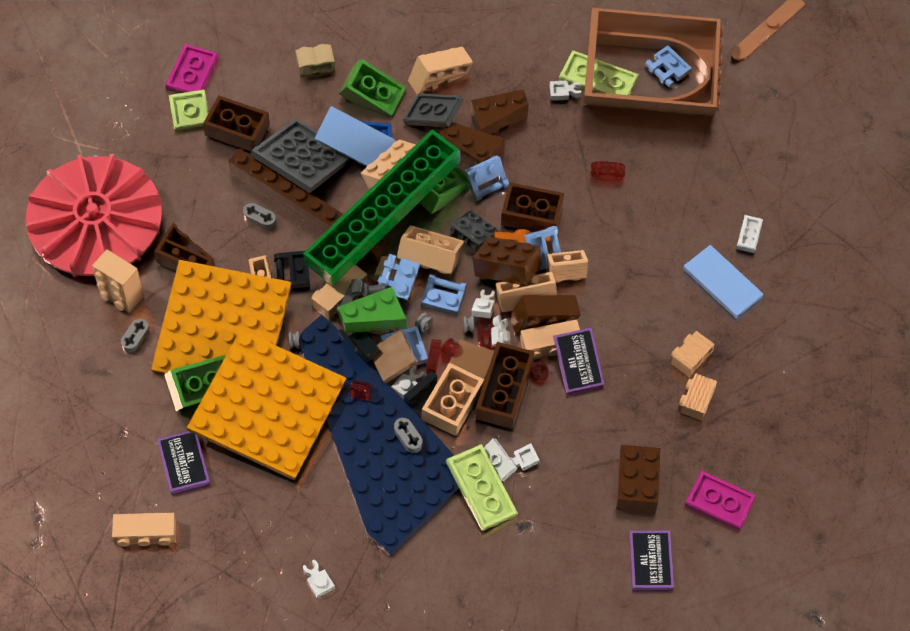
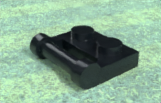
M305 251L274 254L273 259L276 263L277 279L291 282V288L310 287L309 268L305 265L303 256ZM284 261H289L290 280H285Z

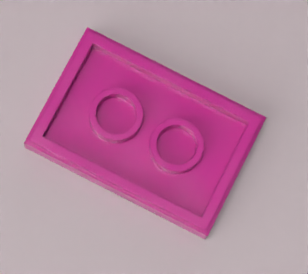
M184 44L165 84V88L177 93L204 90L219 57L218 53Z
M701 470L685 506L740 531L756 495Z

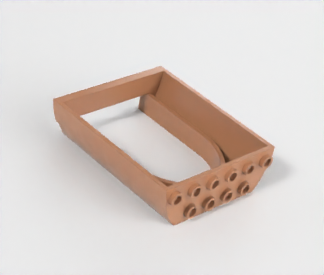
M592 8L583 105L713 117L715 111H719L720 100H718L721 90L719 81L721 80L720 66L722 64V55L720 54L723 47V41H720V37H723V26H720L721 19ZM596 44L662 50L669 46L674 52L694 63L703 73L705 80L691 92L670 98L592 92Z

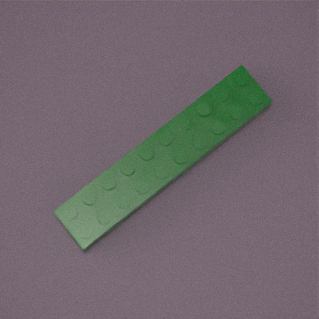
M432 129L303 253L305 265L331 286H334L460 163V150Z

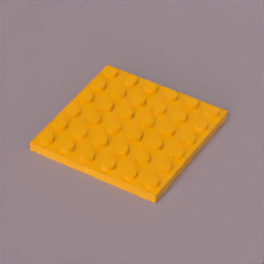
M179 260L151 370L166 374L168 371L222 355L226 357L240 329L277 346L292 283Z
M240 329L189 422L187 431L295 480L346 382V377Z

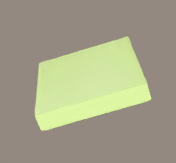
M205 90L169 95L174 131L203 126V122L209 113Z

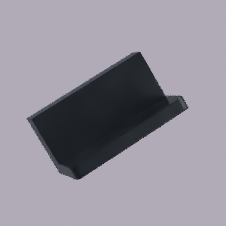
M343 329L339 330L354 352L366 364L381 352L367 332H354L348 335Z
M433 371L404 394V401L420 418L422 408L437 384V375Z

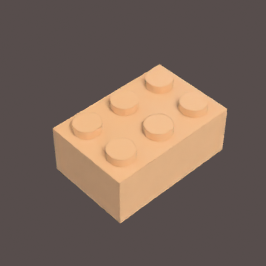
M398 140L387 151L381 153L373 163L367 165L366 169L361 172V175L368 188H372L415 144Z
M410 225L401 237L397 258H404L419 263L422 268H433L440 273L451 274L460 261L464 241Z
M106 249L92 265L99 295L105 301L113 302L119 310H125L130 313L144 298L138 269Z
M449 363L422 408L421 420L457 436L480 396L484 379Z

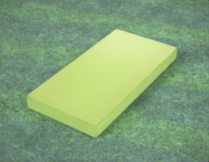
M572 50L559 76V81H568L570 85L574 82H579L581 84L580 88L585 90L587 55ZM595 59L592 92L630 95L639 74Z
M482 444L446 460L481 531L518 515Z

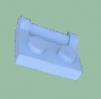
M494 156L465 170L472 195L476 201L502 187L505 189L509 186V181L499 156ZM494 178H499L498 182L493 183L483 189H478L479 185H482Z
M557 226L524 235L526 243L540 246L542 265L538 271L546 269L548 249L545 237L550 236L553 253H561Z
M430 274L421 300V306L458 315L467 283H456ZM438 285L457 290L458 294L435 289L433 286Z

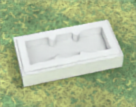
M748 215L744 216L736 249L755 253L763 219Z
M493 438L484 447L501 481L504 482L518 469L497 439Z

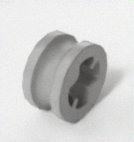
M425 312L415 322V326L420 327L422 332L426 331L433 322V318L427 317L428 314Z
M463 316L464 333L468 331L474 333L473 316H470V318Z
M299 331L295 334L289 332L290 349L293 347L300 348Z

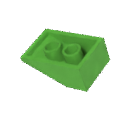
M360 59L352 67L339 95L353 104L391 117L406 87L365 60Z
M456 166L419 203L431 214L444 208L470 187L466 174Z
M225 355L172 369L164 374L176 412L200 404L225 359Z

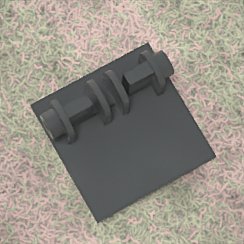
M471 210L450 223L452 234L463 241L465 240V243L469 244L474 250H479L483 245L482 243L488 237H492L495 232L500 231Z

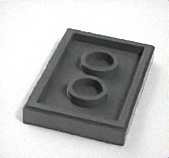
M418 93L402 121L405 125L449 127L464 99L461 95Z

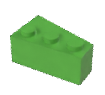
M392 287L338 307L339 317L346 333L369 332L374 329H383L384 331L389 330V328L407 329L406 317Z

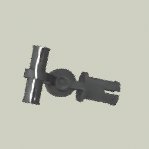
M352 279L341 305L352 302L355 296L366 297L387 289V285L385 283L369 285L364 283L363 279Z

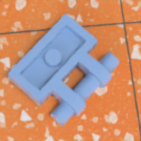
M666 46L654 55L656 62L653 63L649 59L645 63L649 68L648 71L655 74L663 85L666 84L669 88L674 85V82L671 80L672 77L679 81L691 73L692 70L669 46ZM663 67L667 72L664 73L660 68Z
M389 254L388 259L384 262L383 266L385 268L382 276H379L378 283L379 285L385 283L387 286L392 287L396 297L408 301L420 264L401 258L398 265L394 263L396 256ZM391 270L397 271L394 281L389 280Z

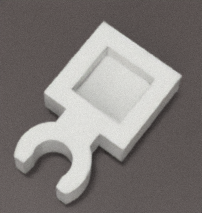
M550 81V99L569 100V95L576 98L581 97V91L575 90L580 89L581 84L574 82L568 85V81Z
M482 290L480 292L481 298L475 299L471 310L472 316L491 318L495 307V291H492L490 295H485V290Z
M500 315L494 317V327L491 328L492 346L496 347L497 342L511 345L510 332L506 330L508 319L501 321Z
M415 365L410 368L408 376L403 373L391 386L403 399L404 394L424 378L423 371L419 375L414 374L416 372Z
M531 443L514 451L516 457H510L517 468L521 466L523 471L540 463Z
M312 560L314 568L309 570L306 565H303V571L305 575L310 576L307 579V583L316 598H319L335 589V585L325 569L319 572L317 561Z

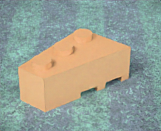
M463 46L426 55L423 54L417 57L408 82L416 94H423V91L430 87L432 89L438 88L437 84L444 81L449 83L467 75L473 61Z

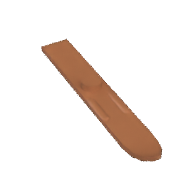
M787 0L733 49L731 58L743 60L750 56L801 10L806 3L802 0Z

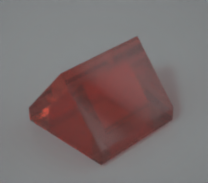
M354 380L350 385V397L369 401L373 384Z

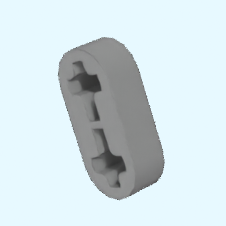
M254 203L244 206L243 215L248 222L266 230L273 229L276 226V216L272 211Z
M134 320L121 338V346L126 353L136 352L147 337L149 326L146 320ZM141 326L144 327V330H143V329H140V330L137 332V327H138V328H140ZM133 340L134 344L127 346L126 342L130 343Z
M407 418L396 420L394 432L402 445L410 453L419 452L422 448V438L411 421ZM400 425L406 427L407 433H405L403 429H400ZM410 437L414 442L417 441V446L410 445Z

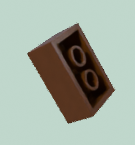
M219 95L203 122L205 136L250 152L260 144L270 126L269 112Z
M509 182L501 214V225L533 232L545 230L552 226H557L558 228L564 193Z
M488 237L473 256L476 277L524 286L529 284L542 265L540 246L496 237Z
M631 445L620 446L616 509L656 512L659 496L661 448Z

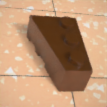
M524 89L471 100V116L476 130L495 134L499 132V129L507 125L510 126L527 117L529 104Z
M453 122L439 133L440 136L460 150V161L469 167L484 162L493 155L500 156L505 149L504 138Z
M172 223L154 251L156 262L174 271L177 270L179 260L215 267L214 259L198 244L196 245L190 240L189 236L180 231L174 223Z
M523 295L510 314L514 334L517 335L521 334V330L577 320L581 314L576 295Z

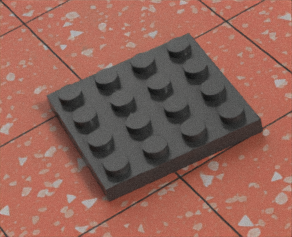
M297 118L251 151L253 158L309 193L352 161L349 157L314 140L318 131Z

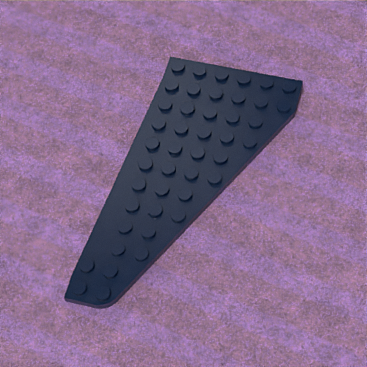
M321 314L300 334V349L304 359L346 377V382L326 422L365 532L372 541L391 556L460 491L446 463L448 458L455 455L388 383L383 382L380 374L369 362L366 364L354 352L339 330ZM399 418L409 419L420 434L422 448L419 452H408L396 436L394 423ZM400 425V429H403L405 433H407L406 427ZM410 437V445L417 446V441L414 442Z

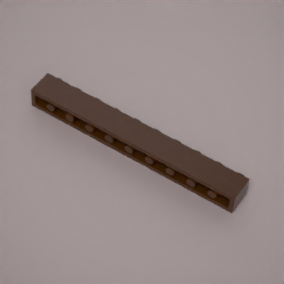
M239 149L228 161L229 170L232 175L323 233L343 215L340 211L305 191L242 149ZM381 239L363 258L378 267L381 257L389 254L388 242Z

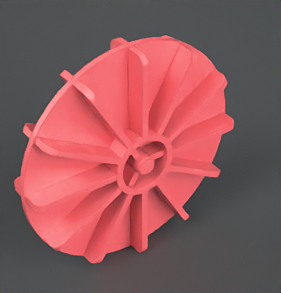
M80 154L77 155L78 159L63 164L55 170L49 169L47 171L48 175L39 183L34 192L29 195L26 211V228L29 239L43 260L59 270L71 273L76 278L79 275L94 276L92 265L106 249L130 264L135 261L140 262L142 260L141 256L149 249L155 238L159 236L162 220L160 196L154 183L144 173V170L129 162L117 159L114 154H110L109 157L93 156L82 158Z

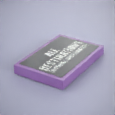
M592 328L553 336L566 393L604 385Z
M187 431L157 439L171 494L210 484L198 435Z
M630 531L632 590H673L670 531Z

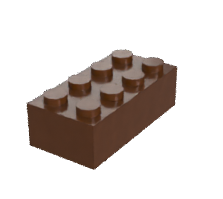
M497 342L476 406L475 419L513 429L534 363L535 351Z

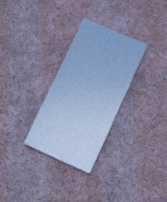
M330 106L314 140L366 167L396 142L395 139Z
M711 245L683 266V270L735 319L763 298L764 294Z

